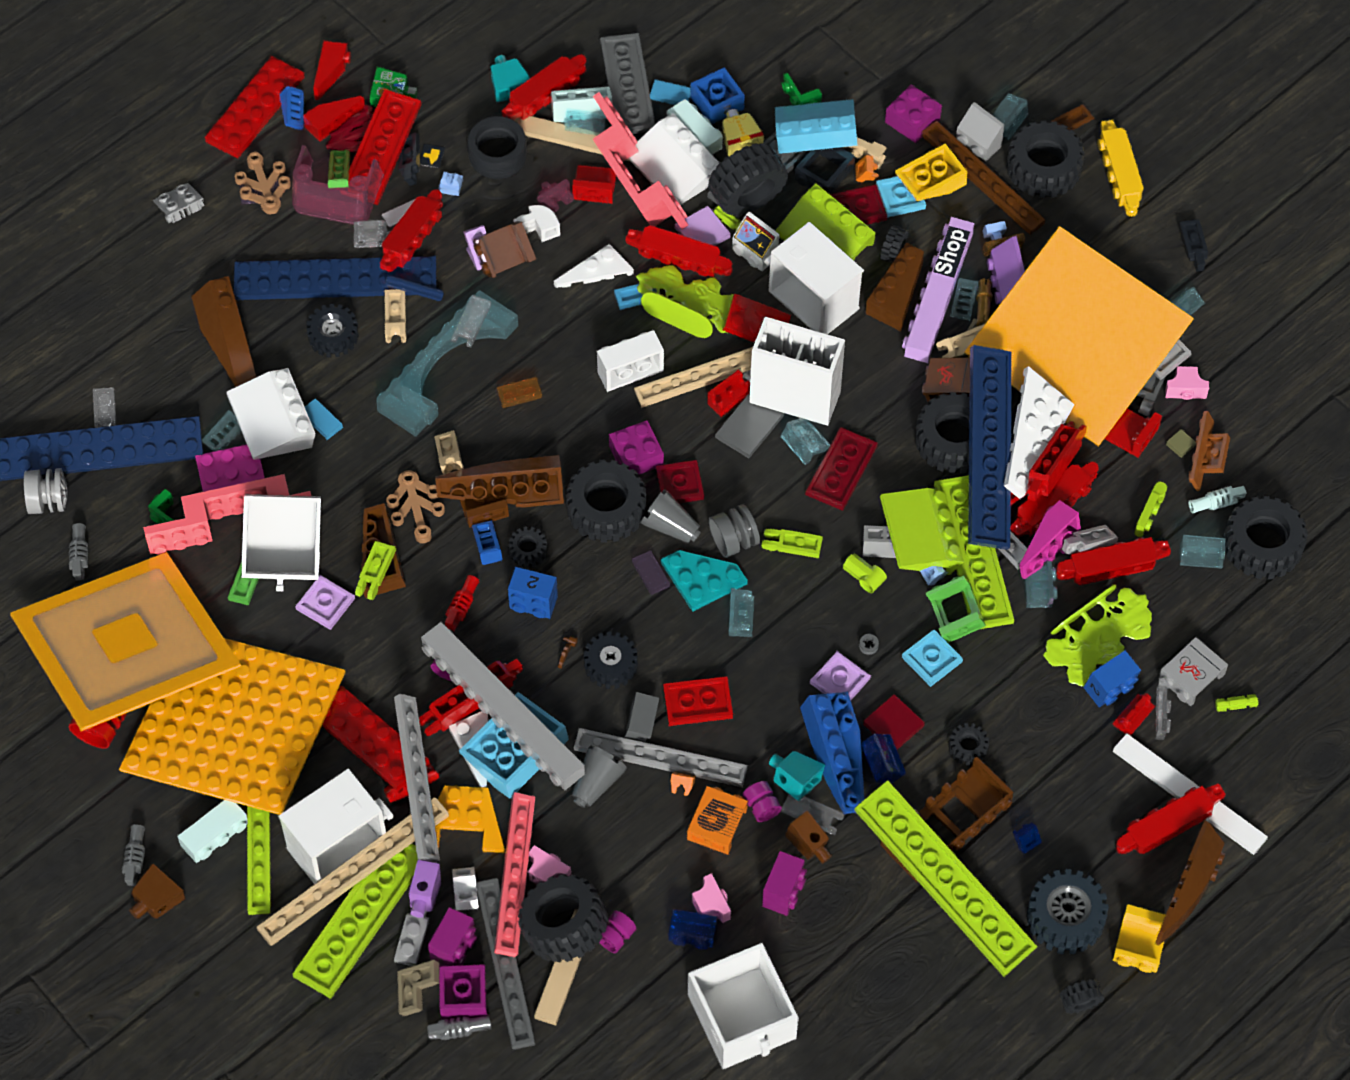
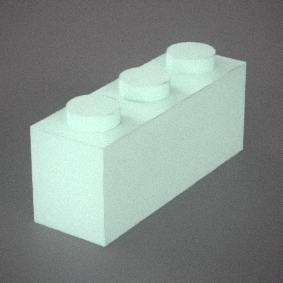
M610 87L551 91V110L554 122L607 118L593 96L600 92L603 98L607 96L612 103Z
M684 99L667 110V116L674 113L711 154L722 148V133L710 124L707 117L702 116L698 112L694 104H690Z
M224 800L178 835L180 846L196 863L200 860H205L214 849L225 845L231 836L242 832L246 828L247 815L237 803Z

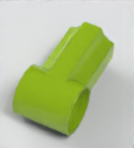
M855 553L851 554L843 564V569L859 580L861 587L868 593H873L887 579V575L880 567L876 565L871 566Z

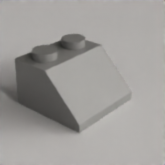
M974 102L957 127L956 139L971 150L976 157H980L986 162L1001 148L1004 124Z

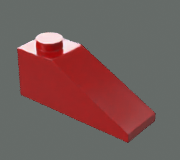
M324 41L313 87L315 100H319L344 73L346 64L350 63L351 52L348 51L347 43Z
M362 96L321 104L314 109L308 110L303 116L305 128L319 142L339 129L348 119L364 109V98Z

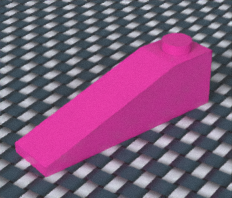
M1060 500L1054 506L1049 507L1019 565L1023 579L1040 570L1047 560L1049 562L1055 560V555L1059 552L1065 553L1062 550L1064 539L1071 537L1073 532L1081 531L1079 512Z

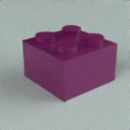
M910 85L886 109L885 123L914 143H917L922 138V131L935 121L938 122L940 120L942 105L913 85Z
M647 420L609 434V447L619 465H622V463L628 465L629 470L634 469L638 475L656 469V466L664 465V453Z
M781 851L779 852L764 887V908L788 916L790 909H795L798 901V892L803 890L806 882L807 869H804L805 860Z
M448 908L428 945L431 961L439 962L440 967L463 966L466 960L465 953L468 948L474 946L477 938L475 936L476 928L474 927L473 918Z
M485 965L439 967L441 1019H455L463 1016L469 1018L487 1016Z

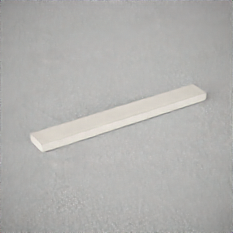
M1128 734L1113 749L1115 754L1177 799L1185 796V792L1193 787L1199 788L1197 784ZM1220 801L1214 805L1212 816L1206 819L1253 855L1268 838V836Z

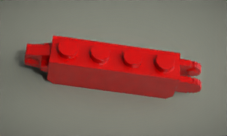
M578 54L572 59L560 57L510 92V103L502 110V116L511 120L520 118L524 121L551 102V91L568 90L570 87L577 85L580 81V75L586 70V65H584L586 63L585 55Z
M436 189L429 193L427 197H416L383 241V258L380 262V269L392 272L397 266L403 268L406 262L411 260L415 250L422 245L423 239L431 233L432 227L441 219L442 212L440 209L443 206L440 200L442 197L441 191Z
M651 225L645 227L644 231L630 229L626 236V243L637 248L639 254L648 259H658L664 264L677 265L683 270H692L702 276L714 277L715 273L729 276L733 271L732 261L720 256V250L717 246Z
M1069 421L1067 425H1060L1030 470L1029 483L1027 485L1028 499L1036 501L1040 495L1048 497L1080 449L1082 439L1087 430L1086 425H1081L1079 429L1075 428L1073 421Z
M1090 461V463L1088 462L1082 468L1079 465H1071L1067 468L1048 497L1040 495L1036 501L1028 499L1018 507L1016 520L1011 525L1010 531L1018 539L1026 534L1031 537L1036 533L1049 507L1054 506L1059 500L1069 507H1073L1078 498L1081 496L1085 497L1091 491V484L1098 474L1099 467L1097 463Z
M1152 537L1137 538L1127 543L1118 542L1108 547L1099 546L1084 552L1077 551L1071 554L1069 560L1059 562L1056 577L1060 580L1073 578L1076 584L1084 585L1153 570L1157 560L1169 556L1171 549L1168 541L1153 542Z
M518 659L508 664L495 661L487 667L508 689L513 686L516 675L523 671L522 664ZM458 685L432 702L429 706V711L419 717L420 726H424L430 721H434L424 730L427 736H431L439 730L444 732L450 725L459 722L479 709V706L474 698L472 700L469 699L464 692V688Z
M1219 784L1205 789L1203 786L1197 789L1193 787L1185 792V796L1169 800L1166 806L1160 810L1158 808L1151 810L1144 819H1135L1129 823L1126 834L1118 839L1116 845L1117 852L1124 855L1136 849L1138 853L1145 854L1212 816L1214 805L1225 797L1224 790Z

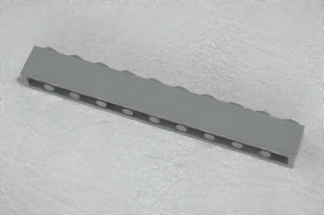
M442 622L421 637L423 652L428 657L432 656L442 671L446 670L450 674L449 676L454 684H460L464 688V692L469 699L472 700L474 698L480 710L485 714L488 713L492 717L494 724L498 728L502 727L506 731L508 738L513 743L517 742L521 746L522 752L527 757L531 756L535 760L537 767L542 772L546 771L550 775L551 781L557 787L560 785L564 790H567L585 775L584 764Z

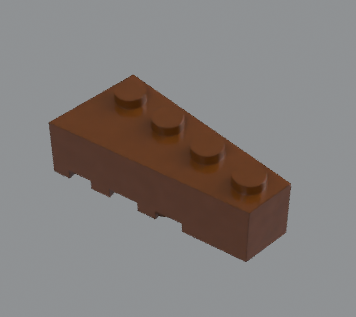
M908 243L905 244L868 298L866 305L867 315L899 331L902 330L903 322L906 318L914 288L923 265L924 251Z
M385 504L365 508L361 572L374 542L378 541L395 546L396 552L381 586L378 587L377 595L406 587L390 516ZM368 582L366 583V589L363 593L365 598H368L367 594L371 586V583Z

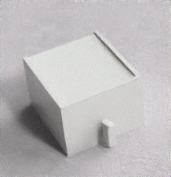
M810 222L771 251V255L765 259L764 263L767 266L770 265L769 292L811 330L829 334L860 309L859 296L861 277L864 270Z
M244 495L242 578L277 579L276 591H284L283 579L318 580L321 496Z
M347 769L279 815L287 850L311 881L316 884L385 834L384 820H390L393 818V814L380 798L374 801L351 771Z
M762 943L688 973V996L722 1069L758 1054L766 1056L770 1053V1049L796 1039L798 1016Z

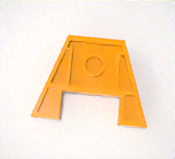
M445 785L438 801L448 811L449 816L435 826L438 849L441 829L484 831L482 847L484 852L505 853L489 789Z

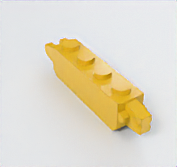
M1113 120L1101 122V138L1098 139L1099 151L1103 152L1104 167L1108 168V181L1113 185L1112 193L1114 199H1117L1119 206H1124L1128 216L1133 217L1137 215L1144 188L1126 130L1116 128Z

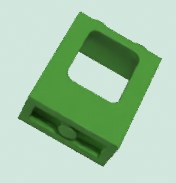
M965 576L955 577L950 582L942 586H935L931 591L926 592V596L931 601L939 622L940 634L947 643L986 626L972 586ZM959 592H964L971 613L950 623L942 601Z

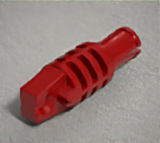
M467 576L462 589L456 592L447 609L445 625L449 630L455 631L459 622L464 620L473 602L472 595L480 582L475 576Z

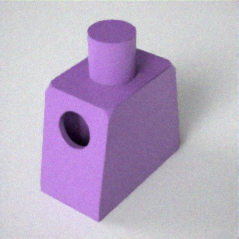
M423 860L417 861L409 892L410 907H412L411 915L422 918L425 911L431 912L433 910L441 886L440 864Z

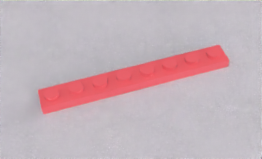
M515 792L512 795L494 947V953L516 957L518 954L521 930L518 924L519 909L522 908L521 903L525 894L535 805L534 796Z

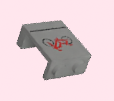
M1195 637L1161 669L1159 679L1166 688L1174 691L1182 702L1192 706L1196 696L1216 677L1221 679L1225 675L1228 664Z

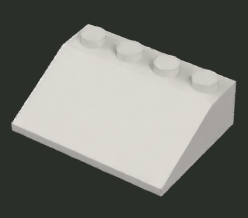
M674 113L652 127L635 145L638 152L628 158L652 185L658 181L663 187L667 185L680 205L708 188L709 177H711L712 171L719 164Z
M288 368L267 372L227 391L228 399L253 460L312 448L315 431Z

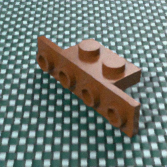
M1204 411L1203 417L1199 421L1200 432L1199 436L1196 437V451L1192 456V471L1189 472V481L1196 491L1201 490L1204 473L1224 472L1230 442L1228 433L1212 434L1214 420L1209 411Z

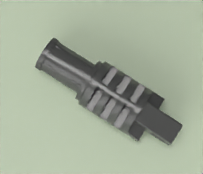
M76 523L72 525V541L69 544V569L73 570V576L77 581L84 580L85 568H88V543L85 541L86 526Z
M142 825L131 826L130 841L125 846L122 873L125 874V882L128 886L137 885L138 875L142 874L145 852L143 836L145 828Z
M489 1015L470 1019L466 1016L455 1019L450 1018L449 1020L444 1019L438 1021L439 1023L427 1026L429 1039L441 1038V1040L469 1036L471 1032L491 1030Z

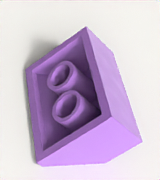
M1017 236L1011 237L992 249L990 258L987 259L988 270L992 271V287L996 288L995 302L999 305L1025 272Z

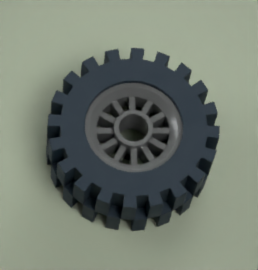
M1065 869L1064 875H1061L1059 870L1053 871L1052 878L1049 874L1045 875L1042 883L1038 881L1031 893L1027 910V923L1031 925L1030 932L1032 936L1038 934L1036 941L1040 945L1045 941L1047 943L1046 949L1052 951V948L1056 947L1059 954H1063L1065 949H1069V955L1076 954L1077 948L1083 952L1087 950L1088 944L1092 947L1096 943L1097 937L1100 938L1108 912L1106 894H1100L1102 887L1099 883L1095 886L1093 885L1094 878L1088 876L1087 879L1082 878L1083 872L1077 871L1076 875H1071V869ZM1070 907L1073 912H1066L1063 908Z

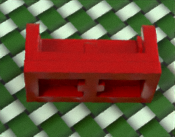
M738 369L708 392V405L720 417L724 416L740 404L750 393V381L744 382L743 373Z

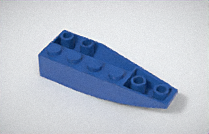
M848 692L809 695L800 709L818 762L825 765L824 778L844 814L856 813L854 811L855 807L864 801L860 729Z

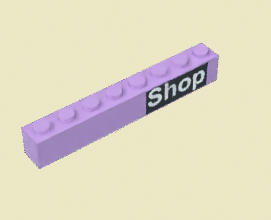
M951 217L949 224H945L942 233L944 239L939 240L937 246L938 256L934 255L931 267H933L932 272L928 271L925 283H927V287H923L920 294L921 304H917L914 311L915 321L911 320L908 328L910 335L909 337L905 336L902 348H905L904 357L928 363L973 236L974 223Z

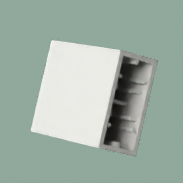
M765 317L752 349L750 403L829 425L841 392L845 340Z

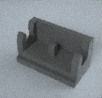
M636 692L632 700L624 738L646 742L647 738H651L659 702L658 697Z

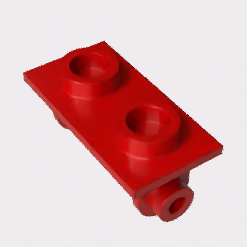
M1147 693L1137 694L1112 725L1131 736L1155 708V705L1150 702L1151 696Z

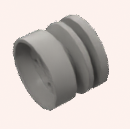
M62 468L55 469L54 477L52 470L47 469L45 479L42 478L40 470L25 471L24 496L28 514L43 513L45 504H48L50 512L53 513L56 509V503L58 511L65 512L68 490Z

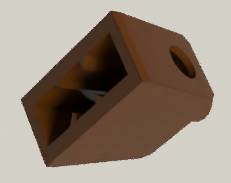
M808 810L790 824L785 836L806 859L809 860L815 855L823 864L832 857V854L825 847L829 840L828 836Z
M152 864L132 890L133 898L137 903L129 911L136 919H140L146 912L156 919L181 903L185 896L183 890L157 866Z

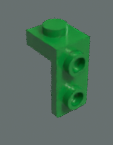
M784 74L782 88L785 93L789 94L792 106L821 103L822 93L819 88L801 95L789 74Z
M166 489L157 494L148 505L150 518L156 524L174 521L165 514L174 504L171 493Z

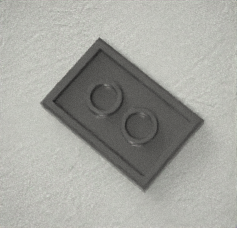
M749 393L718 430L715 438L745 457L750 458L784 417L785 413L750 403Z

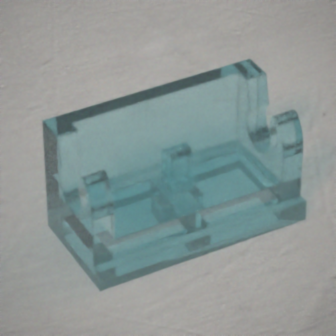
M1008 93L992 116L1004 124L1003 137L1009 140L1028 115L1027 100Z
M1183 535L1180 545V565L1222 569L1223 559L1225 558V538Z
M731 588L729 636L752 637L754 609L752 591Z

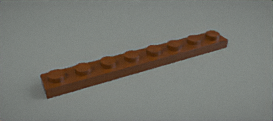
M935 121L922 131V137L934 148L946 144L966 169L967 178L1028 234L1031 235L1045 224V219L939 122Z

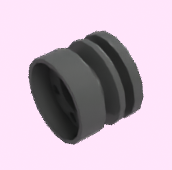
M744 504L736 506V509H729V518L724 512L709 517L708 522L712 537L725 558L739 553L740 545L744 549H748L750 545L760 544L756 522Z

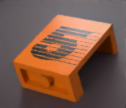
M707 786L688 828L687 840L728 855L731 849L732 838L743 813L746 814L748 801L740 795H730L718 787L711 788Z

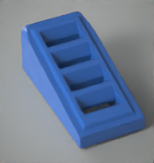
M287 86L279 94L285 126L302 130L304 116L303 91Z
M492 520L472 525L482 565L501 561L502 554ZM488 530L491 531V532H487V533H483V534H478V533H480V532H484V531H488Z

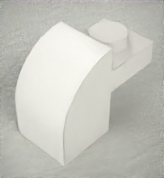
M529 206V214L513 219L514 222L519 221L523 223L526 233L536 230L542 242L560 236V224L553 211L545 206Z

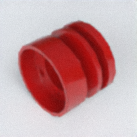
M126 713L83 731L80 730L74 719H72L68 727L83 742L105 749L113 741L116 735L115 729L120 728Z

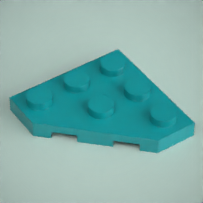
M681 550L661 559L662 566L692 612L747 585L748 580L735 563Z

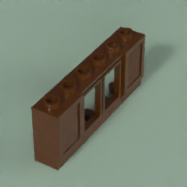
M975 757L973 765L969 770L965 771L962 769L958 773L956 781L951 785L948 782L945 783L937 797L930 796L926 800L925 807L920 811L917 809L915 811L924 821L934 815L956 837L947 847L951 851H958L964 846L965 840L969 837H975L980 832L981 827L985 823L990 824L1000 811H1005L1011 806L1013 791L978 757ZM955 796L978 818L964 832L939 810ZM881 841L880 845L886 850V852L916 882H918L915 879V877L906 869V867L898 860V858L889 850V848Z

